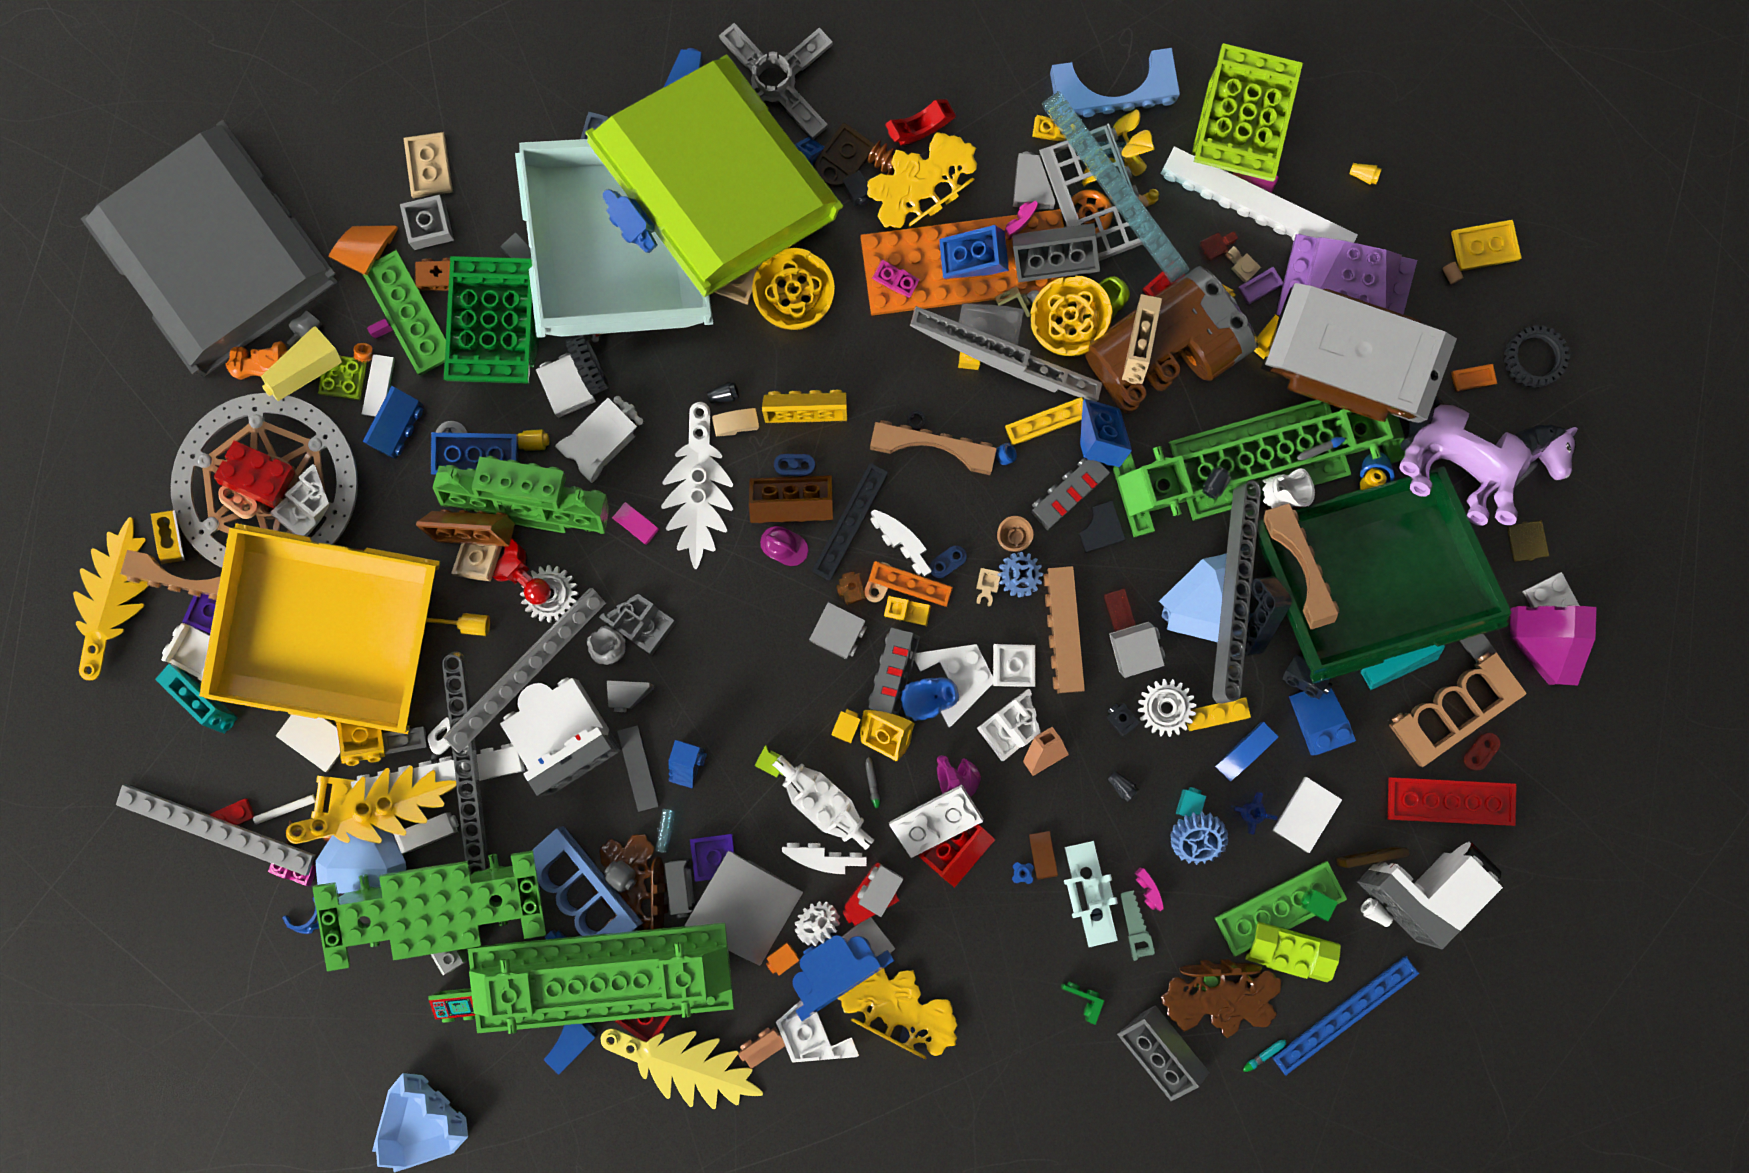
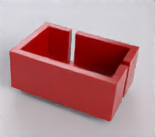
M233 440L225 455L227 462L222 460L214 478L218 484L275 508L282 500L295 475L293 466L278 459L272 460L271 456Z

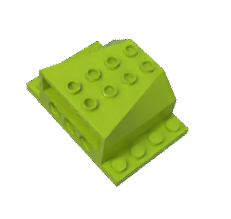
M1223 43L1217 66L1208 83L1191 155L1195 156L1193 162L1274 182L1303 63Z

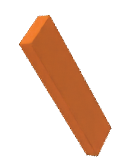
M877 561L873 564L868 580L869 582L947 607L953 588Z

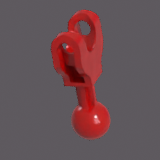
M511 538L510 545L504 546L505 550L502 558L497 560L492 577L497 581L510 580L514 584L519 582L524 587L526 600L531 604L541 605L550 597V586L545 580L540 578L533 579L527 573L529 568L526 566V551Z

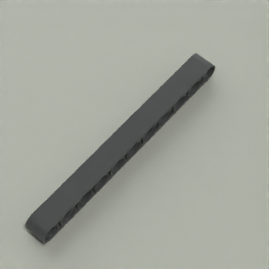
M1252 480L1236 486L1233 491L1212 692L1214 700L1219 704L1234 702L1241 695L1261 496L1259 484Z
M458 651L451 652L443 660L450 729L471 709L466 659ZM451 657L459 661L458 667L451 666L449 662ZM452 679H459L461 681V688L454 687ZM454 700H461L464 708L458 709L454 705ZM475 738L468 744V750H462L458 753L452 748L465 861H468L470 875L475 872L473 866H480L483 871L489 868ZM461 763H469L471 766V770L465 771L462 768ZM464 783L471 784L473 791L465 790ZM466 804L474 805L476 811H468L466 808ZM471 824L475 825L478 828V832H471L468 826ZM472 845L478 846V847L480 848L481 852H480V853H475V852H473V851L471 850V846H472Z

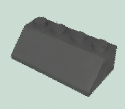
M1095 223L1013 234V250L1018 282L1100 272Z
M1156 1005L1142 1012L1117 1034L1170 1101L1200 1087L1210 1073Z

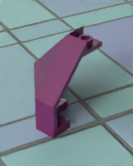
M1517 606L1511 608L1510 640L1549 685L1578 686L1595 641L1596 607L1538 606L1530 608L1527 606Z

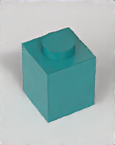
M1189 787V790H1182L1176 814L1190 817L1194 812L1196 815H1200L1206 796L1201 795V790Z

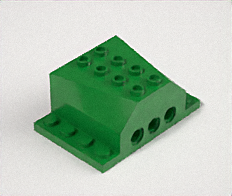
M450 256L444 366L445 381L529 383L530 367H534L539 350V337L536 336L529 276L532 259Z

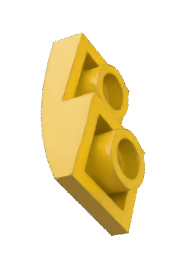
M1037 115L1035 117L1032 137L1063 142L1076 137L1078 121L1061 117L1052 119Z

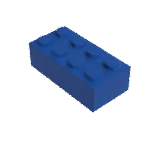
M431 432L432 475H436L439 466L446 467V465H453L462 470H476L479 457L493 456L502 461H518L517 434Z

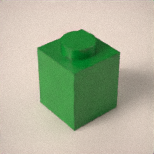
M1310 889L1309 892L1306 891L1301 899V903H1303L1301 908L1323 920L1329 921L1338 902L1316 890Z

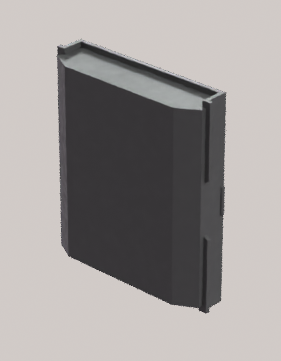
M223 119L216 124V127L197 134L101 201L89 215L86 214L81 218L118 272L128 278L153 313L152 319L193 375L198 373L203 377L229 360L230 350L233 347L241 346L246 348L338 283L334 277L335 272L297 220L290 217L291 213L277 194H274L263 180L264 175Z

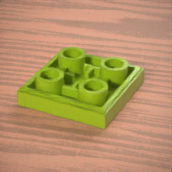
M339 356L342 363L321 375L318 394L361 400L367 362H358L353 357Z

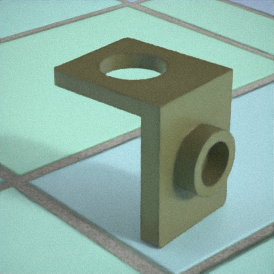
M1017 286L995 297L998 306L1017 297L1026 316H1031L1027 308L1030 305L1025 293L1021 295Z

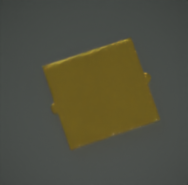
M1524 521L1522 524L1507 527L1514 562L1528 559L1533 561L1534 558L1549 556L1542 521L1530 523Z

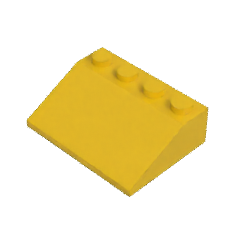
M812 390L809 391V394H801V391H790L789 394H781L778 391L768 392V395H764L762 404L765 423L847 421L846 393H842V390H830V393Z

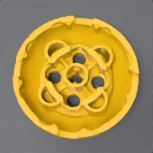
M787 248L760 265L753 278V298L759 312L770 323L789 330L803 329L817 323L828 312L834 297V280L829 267L822 259L805 249ZM800 276L806 278L804 284H800L797 281ZM780 280H784L786 285L780 288L777 283ZM795 289L797 290V293L792 294V292L790 291ZM803 296L810 297V301L807 303L801 301ZM785 299L790 301L787 307L781 305Z
M1083 276L1062 277L1046 285L1036 296L1030 312L1031 328L1037 340L1047 350L1063 356H1075L1088 352L1090 341L1104 335L1112 322V306L1106 291L1094 280ZM1077 304L1076 308L1069 307V305ZM1087 314H1090L1091 317L1086 318L1085 321H1084V320H1083L1084 316L1087 315ZM1059 317L1063 318V322L1057 325L1055 320ZM1071 330H1077L1076 334L1070 335Z

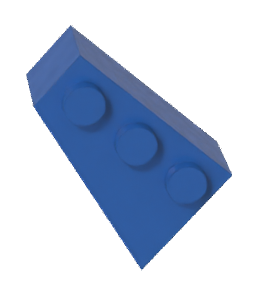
M675 740L669 758V781L693 789L699 767L704 765L707 754L704 753L705 748Z

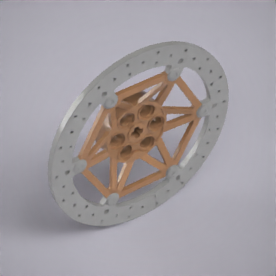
M267 393L250 394L219 405L200 419L190 430L179 448L174 461L171 475V500L173 510L176 512L177 522L183 534L191 545L206 559L222 568L226 547L219 543L212 535L218 530L229 533L230 527L225 526V523L241 518L235 513L223 517L230 510L225 505L215 513L211 472L216 473L217 465L220 466L222 459H217L218 456L230 448L233 440L238 442L250 432V447L258 451V437L260 435L272 460L278 459L293 466L290 461L305 454L297 469L293 466L295 475L286 492L300 481L299 476L312 457H314V465L325 491L321 451L326 447L328 448L336 470V494L334 502H329V507L324 514L327 517L326 521L315 535L311 537V540L313 542L334 545L340 538L351 519L356 503L358 490L357 467L352 449L346 437L332 419L321 410L292 396H286L277 401L273 395L268 396ZM266 413L279 414L294 418L309 426L316 432V435L311 439H307L265 422L264 415ZM248 416L249 424L213 452L209 454L203 453V449L221 429L238 419ZM265 431H272L300 442L304 446L280 458L277 456ZM196 466L203 468L208 518L201 522L197 514L193 499V476ZM256 501L257 513L255 515L257 516L260 528L268 529L265 519H275L273 530L279 531L281 523L269 512V506ZM245 507L243 511H249L250 508Z

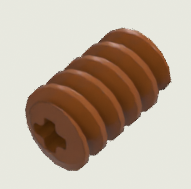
M880 140L871 150L868 162H875L874 166L876 168L881 167V172L885 173L888 171L887 175H894L895 170L891 163L894 148L887 151L888 144L885 143L883 146H880Z

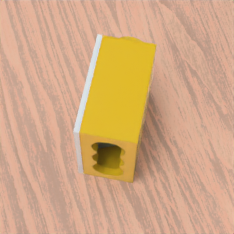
M175 510L151 514L157 554L161 564L184 561V551Z

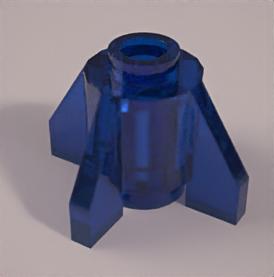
M1260 792L1256 793L1252 802L1245 804L1242 808L1237 806L1234 808V811L1241 812L1243 820L1247 822L1248 833L1253 835L1255 834L1256 824L1263 822L1265 818L1277 820L1278 817L1266 814V809L1260 804L1263 793ZM1251 810H1254V816L1250 814Z

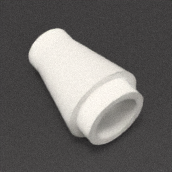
M1368 898L1362 904L1361 912L1364 917L1376 921L1385 927L1392 923L1393 916L1385 910L1377 899Z

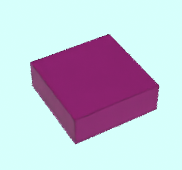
M382 319L367 328L370 335L375 339L393 331L386 319Z

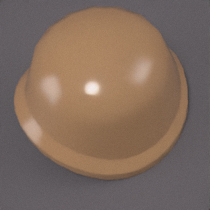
M1011 516L1004 519L999 525L997 532L999 544L1004 549L1012 552L1026 549L1032 543L1034 537L1030 523L1019 516Z

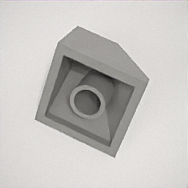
M607 681L608 706L614 708V712H626L627 708L632 709L654 689V685L644 682Z

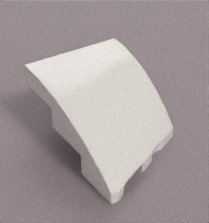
M314 464L299 476L300 481L285 494L286 498L271 511L272 516L293 534L308 536L329 507V502Z
M1030 689L1017 696L977 727L1001 761L1007 759L1016 750L1027 745L1035 736L1040 734L1039 724L1036 721V711L1033 708L1030 697L1032 694Z

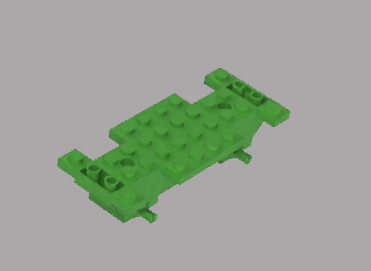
M533 850L511 854L513 866L509 867L499 866L497 854L493 856L492 854L488 855L490 867L484 871L474 872L472 875H470L468 861L381 874L379 876L381 887L369 886L368 874H365L364 877L360 875L361 888L356 891L346 892L340 897L338 896L336 882L314 885L313 894L327 971L350 967L348 946L370 943V947H374V945L376 947L380 945L379 941L390 940L393 960L481 946L478 925L499 922V926H503V921L504 925H507V920L521 918L524 939L545 936L546 929ZM493 895H499L502 898V901L493 902L491 900V897ZM366 916L371 922L365 924L361 922L360 917Z

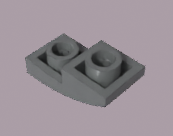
M1484 634L1460 640L1466 651L1471 653L1476 662H1479L1477 658L1486 652H1489V654L1497 653Z

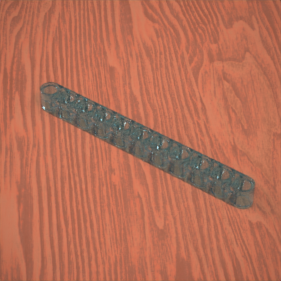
M1057 91L1041 103L1047 114L1167 278L1173 283L1190 271L1183 258L1061 92Z

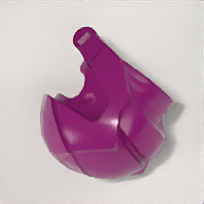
M938 756L937 774L942 794L962 785L969 797H972L977 791L981 780L978 768L964 758L959 764L957 771L950 765L948 757Z

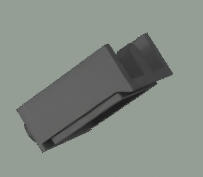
M690 859L665 863L671 915L676 914L677 918L688 917L695 909V907H692L695 904L691 866H688Z

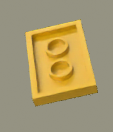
M1513 220L1457 229L1451 232L1460 271L1515 262L1522 259Z

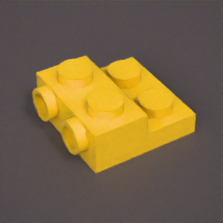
M336 722L342 763L354 766L359 764L361 760L378 762L381 760V757H385L381 729Z

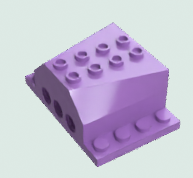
M1295 234L1276 315L1283 316L1295 283L1313 286L1322 290L1330 289L1404 314L1417 260L1402 257L1400 254L1385 249L1353 242Z

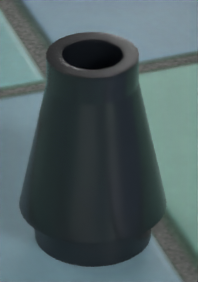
M727 382L707 392L710 403L735 401L736 398H739L735 382Z
M1117 771L1108 779L1122 800L1125 799L1127 802L1139 791L1136 787L1137 784L1125 778Z

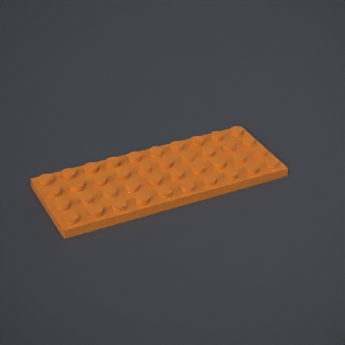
M1061 210L1035 212L1029 223L1018 234L1064 228ZM1017 215L860 235L871 316L911 311L916 306L927 309L996 300V296L1016 286L1021 295L1024 293L1027 295L1033 290L1040 292L1046 285L1062 277L1018 282L1013 238L1010 240L1006 238L1009 271L985 276L943 278L939 239L996 225L1005 231L1006 225L1014 219L1019 220ZM881 260L888 262L899 270L903 269L920 279L910 298L872 279Z

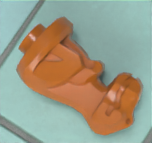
M282 341L274 342L271 348L259 351L252 349L250 351L251 357H249L246 348L236 346L230 350L226 367L234 378L240 380L249 376L261 377L288 349Z

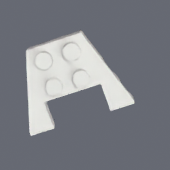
M977 644L921 652L915 655L914 661L920 672L940 662L948 679H951L958 688L959 701L957 704L941 711L948 727L952 726L993 684V676Z
M801 1000L776 1022L792 1062L859 1056L852 1038L831 1046L818 1012L801 1021L795 1011L804 1005Z

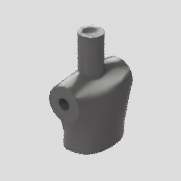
M305 311L301 316L290 322L289 328L294 332V335L286 343L292 347L311 328L316 326L319 329L322 323L308 311Z

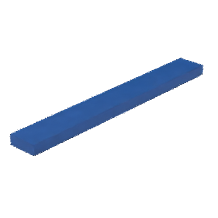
M1407 956L1402 957L1273 1055V1060L1284 1075L1289 1074L1415 978L1419 972Z

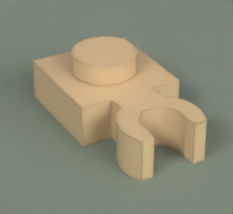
M984 568L980 569L976 589L982 590V593L977 597V604H980L982 597H986L988 599V606H991L993 598L990 594L991 592L997 593L1000 580L998 573L1001 572Z

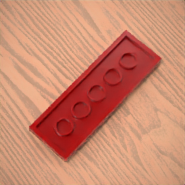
M1389 778L1388 820L1516 826V784Z

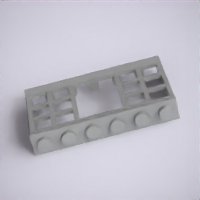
M1109 123L1039 150L1054 194L1058 200L1059 208L1065 219L1066 227L1078 226L1092 219L1096 220L1100 231L1096 234V238L1102 237L1106 247V251L1098 253L1099 261L1151 241L1150 235H1153L1150 223L1146 224L1143 217L1146 216L1143 204H1138L1136 197H1139L1136 185H1131L1129 178H1132L1129 166H1124L1122 159H1125V157L1121 154L1123 149L1122 147H1117L1115 141L1118 140L1115 128L1111 129ZM1106 134L1109 144L1095 149L1092 139ZM1088 141L1091 151L1076 156L1073 146ZM1069 148L1073 158L1058 163L1055 153ZM1111 148L1116 162L1101 167L1097 153ZM1093 155L1098 169L1083 174L1079 160ZM1075 163L1079 176L1065 181L1060 168ZM1118 166L1130 200L1079 219L1067 186ZM1132 204L1137 218L1122 224L1118 209ZM1114 212L1118 226L1104 230L1099 217ZM1139 223L1143 237L1129 242L1124 228ZM1120 230L1125 244L1111 249L1106 235Z

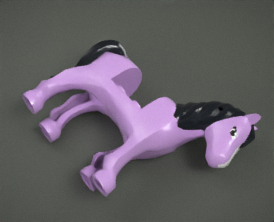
M1436 394L1428 419L1419 423L1409 421V435L1406 439L1402 440L1400 445L1401 449L1405 451V457L1400 463V470L1413 478L1410 489L1414 494L1418 496L1429 495L1432 489V482L1429 480L1431 464L1441 458L1450 460L1463 467L1481 483V486L1469 495L1467 503L1470 506L1467 514L1469 521L1475 525L1483 526L1487 524L1489 512L1486 508V499L1497 491L1494 495V500L1498 506L1495 518L1504 525H1512L1516 523L1518 511L1513 503V492L1518 479L1525 474L1530 463L1538 457L1554 480L1569 477L1572 472V457L1577 447L1574 435L1578 428L1573 427L1566 430L1553 424L1536 425L1522 430L1515 435L1506 432L1497 444L1494 445L1464 430L1469 413L1454 405H1445Z

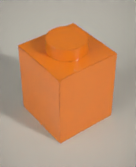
M787 941L767 956L766 959L769 962L766 965L773 974L777 972L778 975H781L797 963L800 957Z

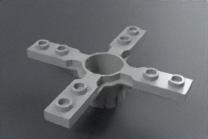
M735 23L719 35L720 40L741 63L751 70L752 88L763 102L765 100L770 102L779 101L786 109V112L812 140L828 128V124L794 88L795 75L807 68L833 45V42L820 28L814 31L785 57L779 55V58L777 57V52H769V58H767V54L763 55ZM768 68H779L787 74V78L778 84L777 90L775 86H767V89H765V85L759 81L760 74Z

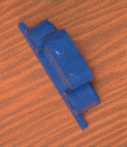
M830 934L831 939L826 937L825 942L818 947L811 946L803 952L804 956L800 959V967L803 972L797 973L793 978V987L804 1004L795 1010L800 1020L804 1021L894 962L890 952L886 950L879 956H876L870 942L866 938L856 936L847 942L845 938L833 936L832 934Z

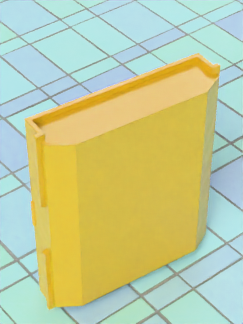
M236 523L235 528H229L199 696L206 699L268 710L285 711L288 714L314 719L319 717L335 720L336 722L408 734L410 725H407L430 597L435 570L439 569L440 561L366 548L362 551L313 542L311 537Z

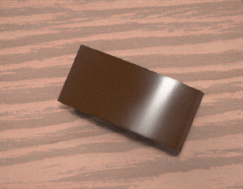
M1050 831L1030 834L1037 879L1058 876Z

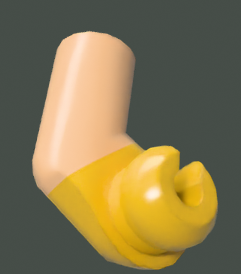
M1150 189L1149 193L1139 194V197H1136L1138 204H1143V207L1155 204L1158 200L1159 192L1156 189Z

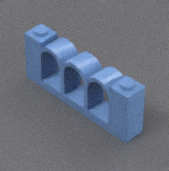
M564 826L556 828L533 849L540 886L547 892L557 893L556 904L560 911L569 916L576 915L574 920L575 927L580 935L635 931L643 924L621 895L605 882L603 873ZM566 852L580 870L562 886H557L549 879L548 871L550 866ZM585 875L599 893L582 908L577 909L569 904L567 892L577 880ZM603 897L617 916L602 930L593 931L587 926L585 916L588 910Z

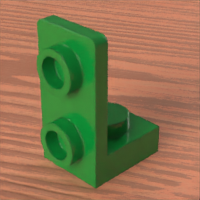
M1068 982L1067 985L1062 983V989L1092 1000L1091 1004L1087 1003L1084 1015H1086L1085 1020L1096 1025L1104 1002L1099 997L1100 993L1090 989L1087 992L1079 990L1080 986L1072 982Z

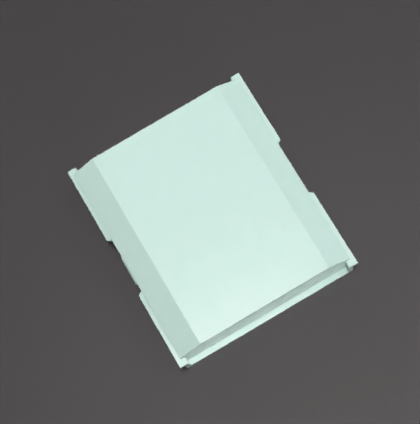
M588 139L519 143V153H515L522 217L523 220L527 221L528 240L531 250L532 267L529 269L537 337H545V334L562 337L684 328L703 322L705 325H713L709 295L705 298L657 234L655 232L651 233L658 246L652 252L645 253L637 244L628 243L621 234L623 232L621 229L613 225L609 220L610 215L606 211L609 206L603 200L604 198H602L603 192L606 189L617 191L621 196H628L588 144Z

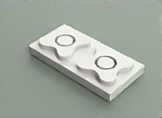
M960 785L890 821L889 825L912 858L983 822L984 818L964 787Z

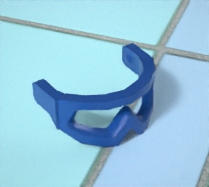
M316 905L312 918L304 925L294 926L288 916L282 917L286 926L298 933L311 934L313 930L319 929L318 921L313 924L317 919Z

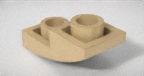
M755 408L726 412L712 417L716 436L736 435L740 431H752L759 428Z

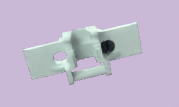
M1094 841L1065 847L1072 879L1064 880V883L1068 886L1074 912L1072 914L1073 918L1080 916L1082 918L1088 947L1118 941L1109 905L1118 904L1117 897H1113L1110 885V881H1112L1111 874L1104 876L1101 874ZM1083 867L1091 869L1092 875L1089 879H1084L1080 875ZM1075 882H1082L1088 907L1085 911L1081 909Z

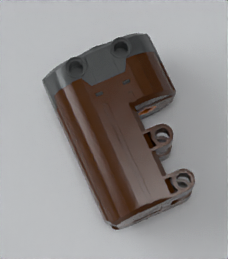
M1198 266L1154 296L1162 298L1150 363L1144 381L1148 379L1151 385L1158 391L1166 390L1180 372V366L1175 360L1179 356L1183 357L1189 367L1200 378L1212 381L1258 348L1259 345L1255 332L1247 317L1242 313L1235 299L1209 270ZM1137 309L1112 325L1104 335L1096 340L1092 339L1089 343V351L1085 353L1092 370L1118 408L1125 414L1133 413L1146 396V390L1142 384H1132L1122 380ZM1168 367L1173 369L1174 375L1171 374ZM1158 377L1167 382V384H1161L1158 381ZM1124 400L1134 407H1127L1124 403Z

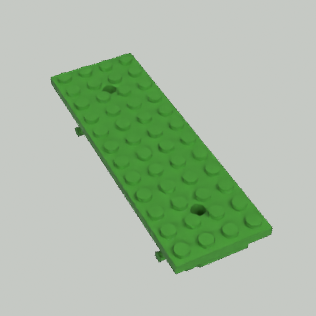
M726 923L482 945L468 948L469 975L477 1033L508 1030V1033L511 1034L517 1033L518 1029L682 1014V1017H686L687 1014V1017H690L691 1013L734 1009Z

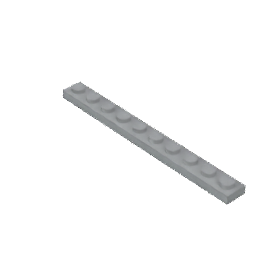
M589 588L443 736L445 741L456 752L460 753L606 604L593 588Z
M127 784L122 785L117 799V806L304 876L310 873L315 854Z

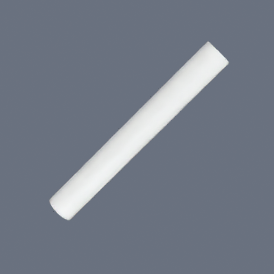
M312 794L254 816V823L257 825L315 803L316 798Z

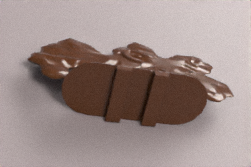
M645 834L632 835L624 848H622L619 842L613 839L608 840L599 850L601 864L607 869L613 861L618 862L622 860L636 871L635 879L637 881L631 890L626 889L618 893L636 915L640 914L643 916L640 920L642 922L645 921V924H642L643 928L639 931L647 930L650 925L651 930L664 928V913H668V904H664V892H668L667 883H664V866L661 857L657 856L653 860L651 869L647 866V860L653 854L654 846L651 842L647 841ZM638 867H644L645 871H639ZM651 876V893H648L643 882L644 879ZM593 886L591 892L596 895L599 892ZM602 897V903L606 906V908H611L609 904L605 901V899ZM644 899H651V917H646L641 911V903ZM615 914L612 919H609V920L605 923L604 927H605L609 922H611V921L617 916V914Z
M1221 959V964H1213L1209 960H1201V965H1187L1179 968L1181 973L1197 977L1194 981L1188 984L1184 979L1179 977L1173 978L1169 982L1168 992L1161 996L1162 1004L1168 1007V1016L1176 1021L1183 1031L1195 1027L1205 1014H1210L1212 1016L1211 1023L1216 1028H1221L1223 1035L1229 1038L1239 1030L1240 1022L1243 1019L1250 1022L1253 1027H1268L1271 1024V1021L1276 1017V1012L1273 1006L1269 1004V1000L1280 993L1281 979L1276 978L1270 970L1264 971L1258 978L1252 979L1248 974H1256L1262 970L1261 966L1252 963H1233L1229 959ZM1227 975H1242L1239 983L1226 979ZM1221 976V982L1216 987H1209L1203 982L1204 977ZM1247 982L1251 983L1250 988H1247ZM1197 984H1199L1196 994L1190 995L1192 987H1197ZM1185 986H1189L1187 991H1184ZM1202 986H1205L1206 991L1201 990Z

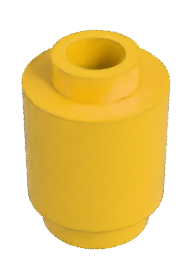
M543 429L526 430L523 433H518L519 449H524L525 451L545 450L546 446L549 445V435Z
M1378 468L1370 469L1360 481V490L1385 484L1387 480L1385 473Z

